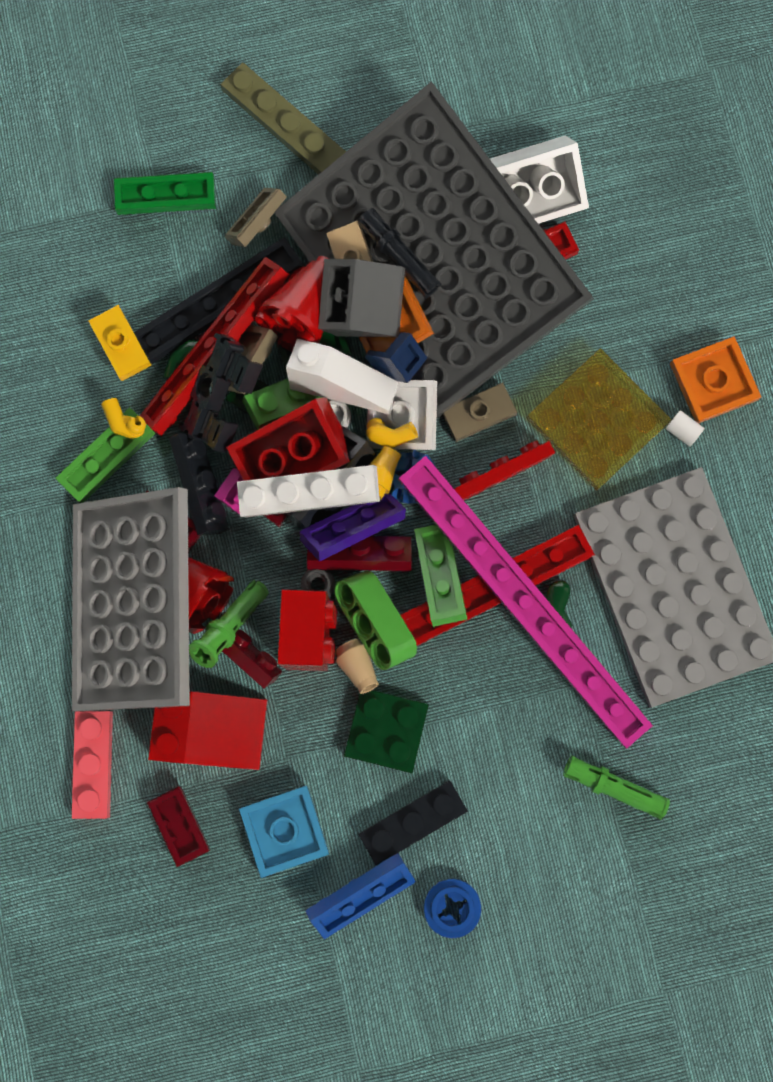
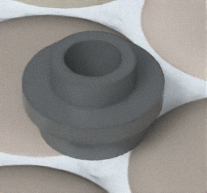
M307 570L301 579V590L315 591L312 589V582L315 579H322L325 585L320 591H326L328 597H330L335 588L333 575L328 570Z

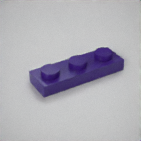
M390 493L384 494L380 502L352 505L301 530L300 541L320 562L405 519L406 508L391 496Z

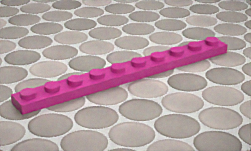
M427 456L423 457L398 479L624 748L627 749L653 726Z

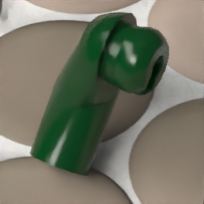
M187 340L171 351L163 375L165 380L170 378L196 345L197 340Z
M557 580L550 584L545 598L571 628L573 624L565 612L570 596V586L564 580Z

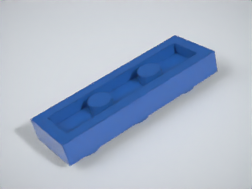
M396 853L360 877L353 879L328 897L321 899L305 911L310 922L325 940L416 881L399 853Z

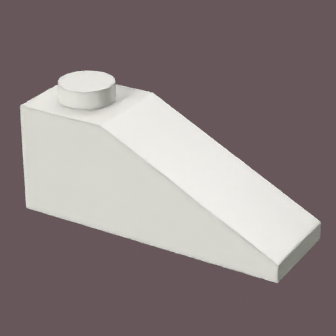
M298 338L286 366L289 386L292 390L319 397H327V399L389 414L399 386L398 381L330 346Z

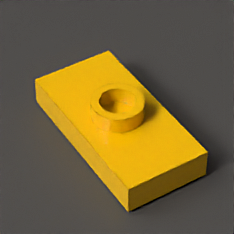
M119 305L88 320L121 381L152 366Z

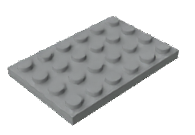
M702 467L582 510L573 515L576 524L580 526L595 554L590 560L649 708L773 663L772 635Z
M175 487L73 504L72 711L190 706L188 489Z

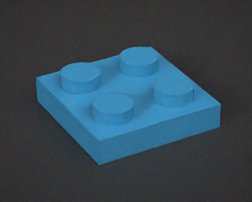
M308 785L239 808L261 878L330 854Z

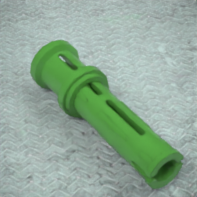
M251 581L221 618L212 620L206 625L205 633L199 640L192 641L189 645V654L197 664L205 668H212L217 664L218 656L224 648H229L233 645L237 630L247 621L264 599L267 598L269 594L267 587L260 581Z

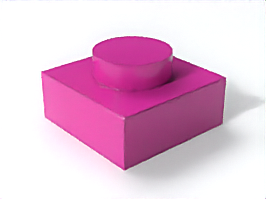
M233 468L214 496L240 515L237 482L243 481L239 471Z

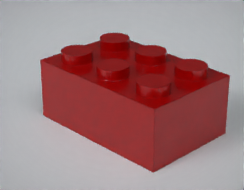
M281 591L278 665L284 669L328 671V664H335V643L329 636L330 629H336L337 608L334 605V601H330L326 591Z

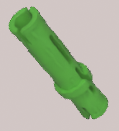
M573 755L570 756L565 765L564 777L584 784L591 788V792L595 794L603 793L660 820L665 817L670 805L669 798L657 795L630 781L609 773V769L604 766L598 768Z

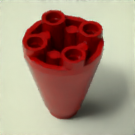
M319 256L316 260L307 264L266 299L259 307V311L255 316L256 323L263 328L272 330L279 338V345L287 351H293L297 338L320 343L323 331L319 330L318 327L324 259H330L328 257Z

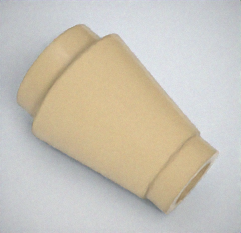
M359 639L348 641L336 649L337 665L354 686L358 688L360 694L367 693L379 685L370 655Z

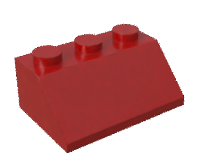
M327 397L316 398L226 447L243 481L335 470L350 462L342 426Z

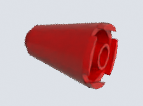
M188 557L189 633L195 634L206 628L202 625L204 621L208 618L215 620L223 611L233 593L234 588L229 585V582H234V578L227 572L191 557Z

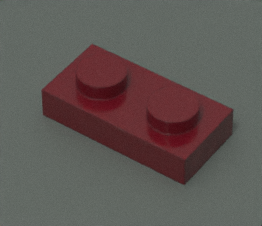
M238 629L235 633L236 637L233 645L229 648H224L222 652L265 689L274 683L283 671L277 667V661L270 654L264 651L260 652L251 644L252 640L249 635Z

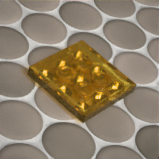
M601 348L526 417L596 491L672 421Z

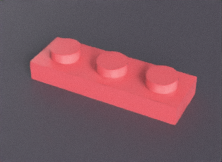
M75 711L72 819L110 818L113 711Z

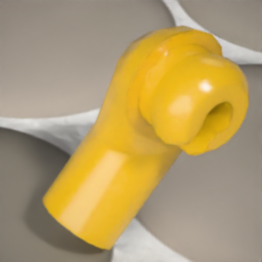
M111 398L101 403L113 433L130 439L138 438L144 434L146 428L145 420L138 415L136 418L124 415L117 398Z
M372 418L366 425V435L369 440L381 446L395 448L418 438L417 430L412 422L391 429L385 426L381 418Z

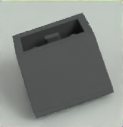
M324 259L318 329L335 336L397 338L400 333L405 268L360 259Z

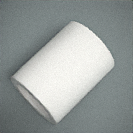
M679 410L665 429L691 447L705 428Z

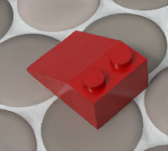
M189 691L190 706L158 707L154 709L148 760L260 770L268 700Z

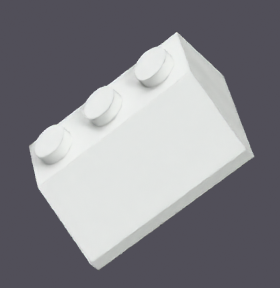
M566 135L490 158L538 224L589 208L578 143Z

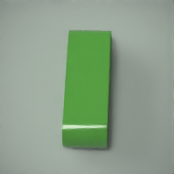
M365 570L336 583L334 588L336 600L378 668L387 670L416 655L417 645L413 635L373 572Z

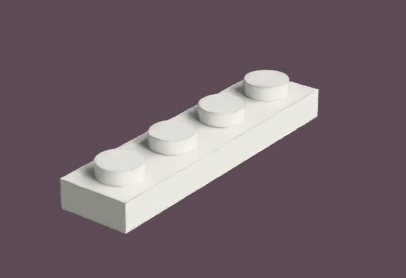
M375 465L237 482L240 517L380 502L377 466Z

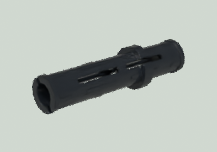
M374 208L367 210L361 216V219L358 220V224L372 237L379 252H384L389 256L396 266L405 268V276L414 284L425 299L433 295L442 283L430 273L427 267L404 244L400 238L401 234L397 229L392 230Z

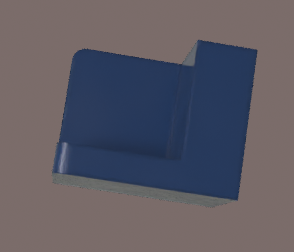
M405 332L399 334L386 352L369 350L365 355L375 370L398 382L408 383L427 360V356L411 333Z

